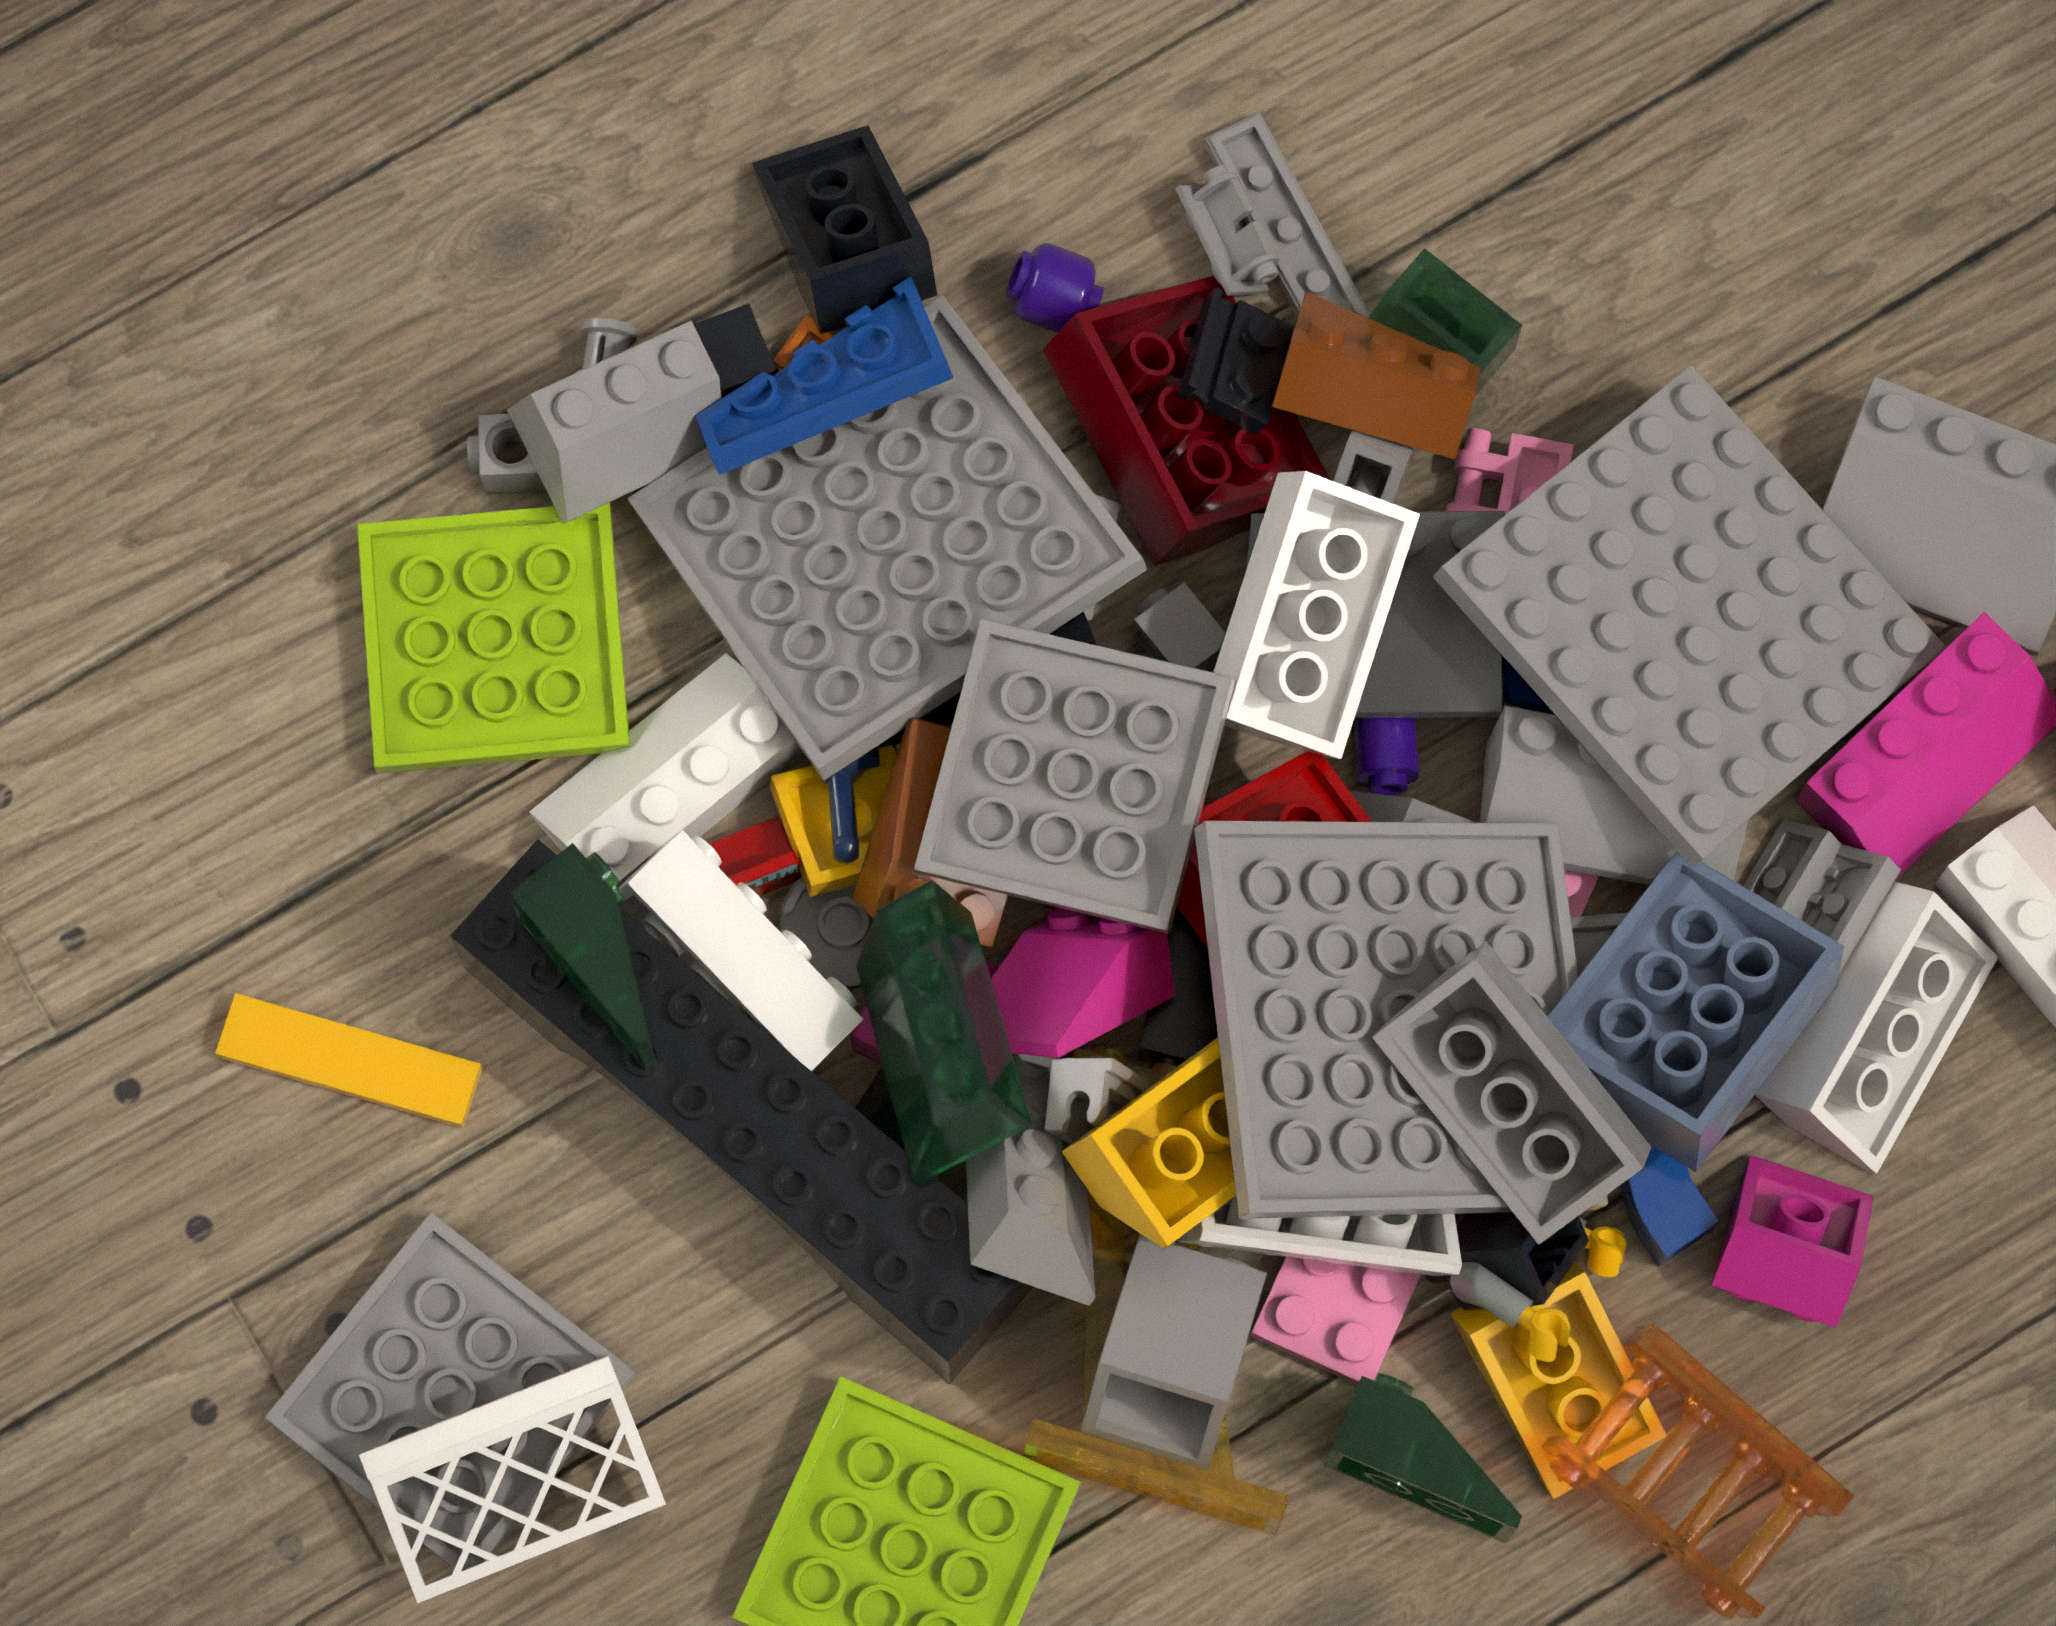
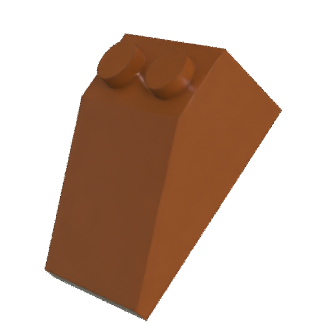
M911 717L902 736L852 899L874 919L992 947L1008 895L918 874L914 870L952 727Z

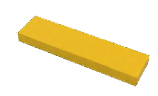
M237 993L234 995L215 1052L216 1056L223 1060L463 1129L483 1070L481 1063Z

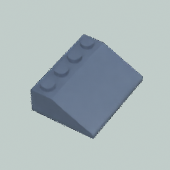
M1676 851L1551 1011L1548 1018L1646 1141L1696 1172L1838 985L1844 945L1701 861L1692 868Z

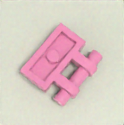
M1480 428L1468 429L1464 449L1458 450L1453 468L1454 473L1458 475L1454 502L1448 503L1445 511H1505L1506 515L1571 462L1574 444L1512 433L1507 456L1489 453L1492 436L1489 431ZM1483 480L1502 481L1497 509L1478 506Z

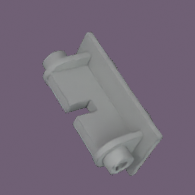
M1219 165L1204 174L1207 184L1177 186L1175 189L1185 208L1186 219L1191 228L1197 233L1211 261L1212 273L1223 286L1227 296L1267 293L1269 288L1266 283L1279 275L1275 267L1279 259L1276 253H1274L1259 221L1250 222L1242 229L1238 223L1254 210L1237 173H1229L1226 165Z

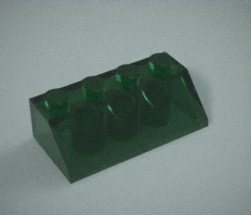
M933 880L878 909L856 968L912 1177L921 1184L1030 1127L1032 1123L972 912Z

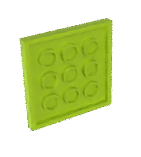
M610 502L564 524L554 506L357 524L374 768L377 774L600 754L630 747Z
M840 1376L732 1619L745 1626H1019L1080 1488L1081 1481Z

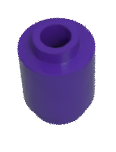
M1354 718L1352 735L1356 782L1359 785L1369 787V792L1374 794L1394 796L1408 790L1407 784L1413 783L1419 778L1415 718Z

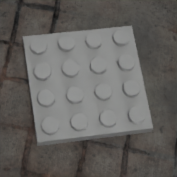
M980 619L914 870L918 874L1170 934L1195 838L1194 828L1199 823L1235 684L1233 677Z
M430 1213L265 1416V1419L382 1511L370 1479L368 1480L359 1454L607 1355L610 1357L622 1391L636 1376V1373L433 1213ZM611 1398L584 1408L573 1434L585 1439L612 1406ZM574 1413L548 1423L567 1431ZM533 1428L522 1433L511 1458L548 1474L563 1438L542 1428ZM512 1437L490 1445L487 1448L505 1455ZM572 1441L569 1442L555 1476L578 1449L579 1444ZM476 1451L462 1456L449 1483L486 1498L501 1462ZM450 1462L425 1472L443 1479ZM507 1466L492 1501L525 1515L535 1503L544 1481ZM414 1476L388 1486L397 1511L422 1523L439 1487ZM446 1490L430 1526L467 1542L482 1506ZM489 1509L473 1545L495 1553L519 1522ZM403 1524L404 1529L417 1538L420 1531ZM426 1534L422 1543L455 1569L463 1549L429 1534ZM469 1553L462 1570L487 1560Z

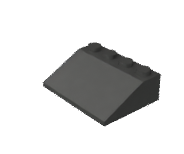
M1505 511L1416 512L1420 516L1355 718L1499 717L1504 708L1506 659L1436 582L1433 576L1441 566L1505 516ZM1265 513L1251 514L1247 567Z

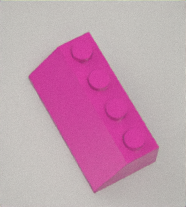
M1983 612L1806 782L1796 802L1823 829L1829 830L1841 844L1888 856L1901 869L1895 879L1896 882L2056 727V701L2031 656Z

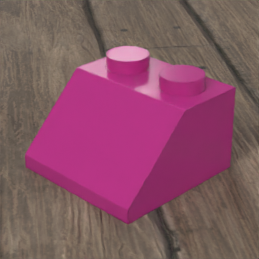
M1750 1155L1719 1249L1712 1286L1726 1290L1741 1300H1755L1788 1311L1798 1319L1808 1322L1817 1321L1837 1328L1862 1266L1874 1196Z

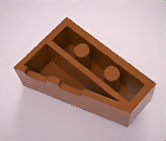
M1305 291L1272 407L1455 459L1476 394L1481 367L1470 363L1459 354L1440 350Z

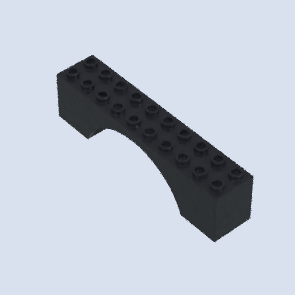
M539 839L535 841L450 935L467 972L558 1050L571 1055L601 1074L690 1144L775 1220L830 1275L852 1302L949 1385L1033 1289L1031 1285L971 1265L968 1204Z

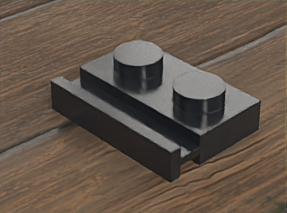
M1215 287L1203 301L1177 396L1184 400L1191 396L1203 402L1202 409L1257 435L1268 424L1294 326L1242 300L1235 304L1223 298L1224 291Z

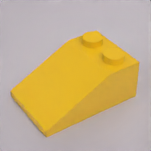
M1576 1262L1570 1267L1545 1304L1531 1306L1535 1311L1544 1308L1561 1310L1569 1320L1568 1346L1557 1345V1355L1554 1361L1545 1362L1531 1355L1528 1348L1530 1330L1520 1324L1513 1328L1486 1309L1464 1310L1460 1307L1450 1313L1478 1370L1552 1499L1561 1496L1667 1437L1585 1271Z

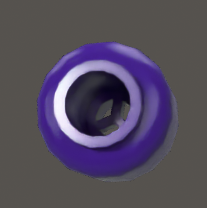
M1044 243L1037 246L1032 253L1022 251L1012 270L1006 290V297L1013 299L1014 312L1018 318L1058 333L1075 313L1099 307L1103 295V287L1094 284L1096 271L1092 260L1056 245Z

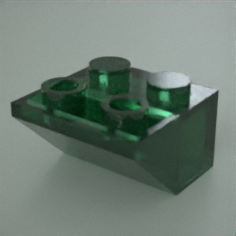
M1425 248L1386 291L1369 316L1371 320L1440 350L1459 354L1470 363L1481 367L1475 396L1515 351L1522 328L1521 323Z

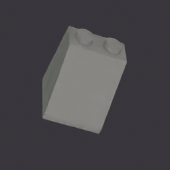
M1140 1234L1098 1363L1081 1432L1208 1471L1267 1272L1250 1268L1247 1264L1237 1259H1221L1188 1249L1177 1241L1163 1249Z

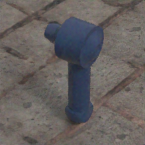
M873 748L823 781L822 779L823 784H828L833 858L839 863L848 864L859 858V839L853 783L857 782L865 770L879 767V750Z

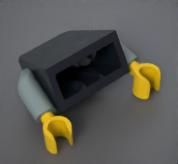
M1513 1212L1466 1213L1456 1226L1462 1260V1268L1459 1275H1425V1277L1431 1284L1448 1282L1457 1305L1464 1310L1486 1309L1513 1328L1520 1324L1530 1330L1529 1352L1538 1360L1551 1362L1556 1359L1558 1344L1563 1347L1568 1346L1569 1320L1561 1310L1544 1308L1535 1311L1531 1306L1546 1303L1584 1248L1589 1249L1586 1266L1591 1272L1603 1277H1615L1619 1273L1620 1264L1624 1260L1626 1240L1623 1233L1615 1227L1603 1226L1592 1231L1585 1227L1587 1221L1577 1216L1541 1244H1538Z

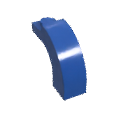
M1650 1145L1651 1150L1643 1169L1622 1183L1621 1188L1626 1211L1634 1231L1654 1262L1660 1267L1711 1233L1719 1223V1219L1696 1188L1688 1168Z

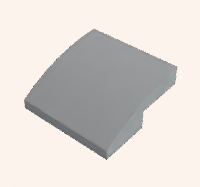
M1783 819L1743 887L1844 945L1841 972L1901 869L1888 856L1841 844L1829 830Z

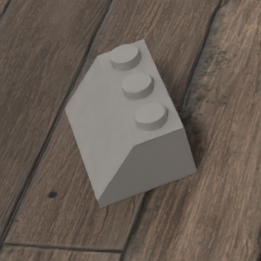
M691 320L535 391L507 409L564 524L652 483L706 448L707 445L696 415L721 399L720 379Z

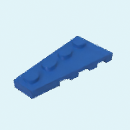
M911 276L893 287L895 297L873 311L865 305L845 318L848 327L821 345L811 340L792 353L794 358L790 364L772 376L762 372L696 415L711 459L719 475L954 378Z

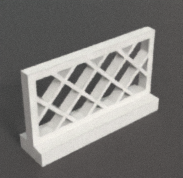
M609 1355L359 1454L417 1603L666 1505ZM611 1398L620 1421V1426L610 1449L573 1434L584 1408ZM574 1413L567 1431L548 1423ZM539 1427L563 1438L548 1474L511 1458L523 1432ZM624 1434L634 1460L616 1452ZM512 1437L505 1455L487 1448L490 1445ZM570 1441L606 1456L591 1492L554 1477ZM476 1451L501 1462L486 1498L449 1483L460 1457ZM612 1460L639 1471L648 1497L625 1506H620L597 1496ZM450 1462L443 1479L425 1472ZM507 1466L544 1481L529 1517L492 1501ZM414 1476L439 1487L423 1523L397 1511L388 1488L389 1485ZM551 1484L587 1500L575 1526L559 1531L535 1520ZM446 1490L482 1506L467 1542L430 1526ZM594 1503L612 1510L587 1520ZM489 1509L525 1524L515 1549L499 1556L473 1545ZM403 1524L420 1531L412 1548ZM531 1528L550 1535L524 1546ZM426 1534H429L459 1547L463 1551L452 1575L426 1585L416 1557ZM469 1553L487 1560L462 1570Z

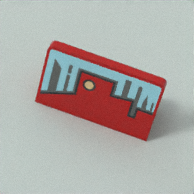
M778 816L709 843L721 858L722 863L718 866L720 870L735 885L740 882L744 883L759 897L790 885L802 877L799 859L796 852L792 851Z

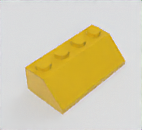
M1218 1038L1061 1151L1101 1208L1163 1249L1236 1196Z

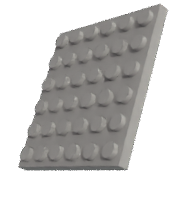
M943 295L924 308L954 377L953 379L721 475L718 474L706 447L627 498L633 511L823 781L903 730L911 717L921 718L961 692L980 619L1050 634L1147 570L1143 557Z
M1692 365L1441 566L1433 576L1436 582L1692 868L1946 647Z
M1204 821L1195 827L1239 1219L1512 1212L1372 1036L1430 983L1485 941L1488 942L1548 1017L1578 978L1558 823ZM1607 1195L1587 1210H1597L1608 1205Z

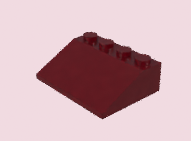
M1214 276L1075 313L1043 349L1154 566L1204 551L1249 530L1251 514L1265 513L1278 473L1307 471L1330 480L1295 413L1272 407L1268 424L1257 435H1254L1202 409L1203 402L1191 396L1186 400L1177 396L1204 299L1216 287L1224 291L1223 298L1236 304L1234 297L1227 296L1223 286Z

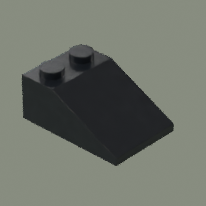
M869 125L752 163L754 174L800 294L820 334L847 326L845 318L865 305L873 311L895 297L893 287L910 276L921 301L938 295L929 241Z

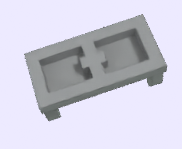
M1052 1058L1044 1130L1071 1145L1152 1086L1153 1083L1114 1058Z

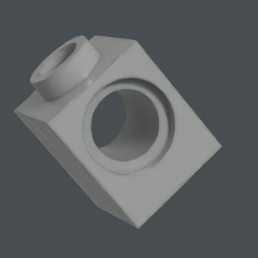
M478 415L479 436H468L467 440L468 467L470 474H480L485 494L546 492L547 490L529 454L522 461L514 464L504 463L497 459L498 453L506 445L512 443L524 445L510 415Z
M1185 582L1170 593L1165 587L1155 591L1137 607L1136 612L1139 616L1134 619L1133 638L1150 658L1209 672L1215 668L1226 633Z

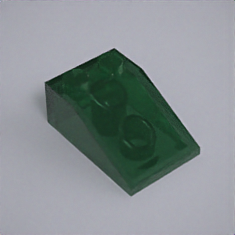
M572 843L512 891L510 895L521 924L647 1072L657 1062L625 923L618 903L624 898L616 886L620 882L610 867L596 852L585 858Z
M1377 1373L1375 1380L1362 1376L1324 1466L1506 1543L1517 1530L1522 1515L1423 1401L1411 1397L1414 1388L1400 1379L1383 1373Z

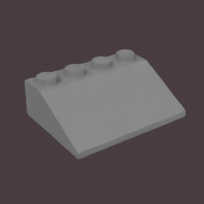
M1875 376L1862 401L1822 510L1911 609L1967 629L1985 612L2027 653L2037 656L2056 613V444Z

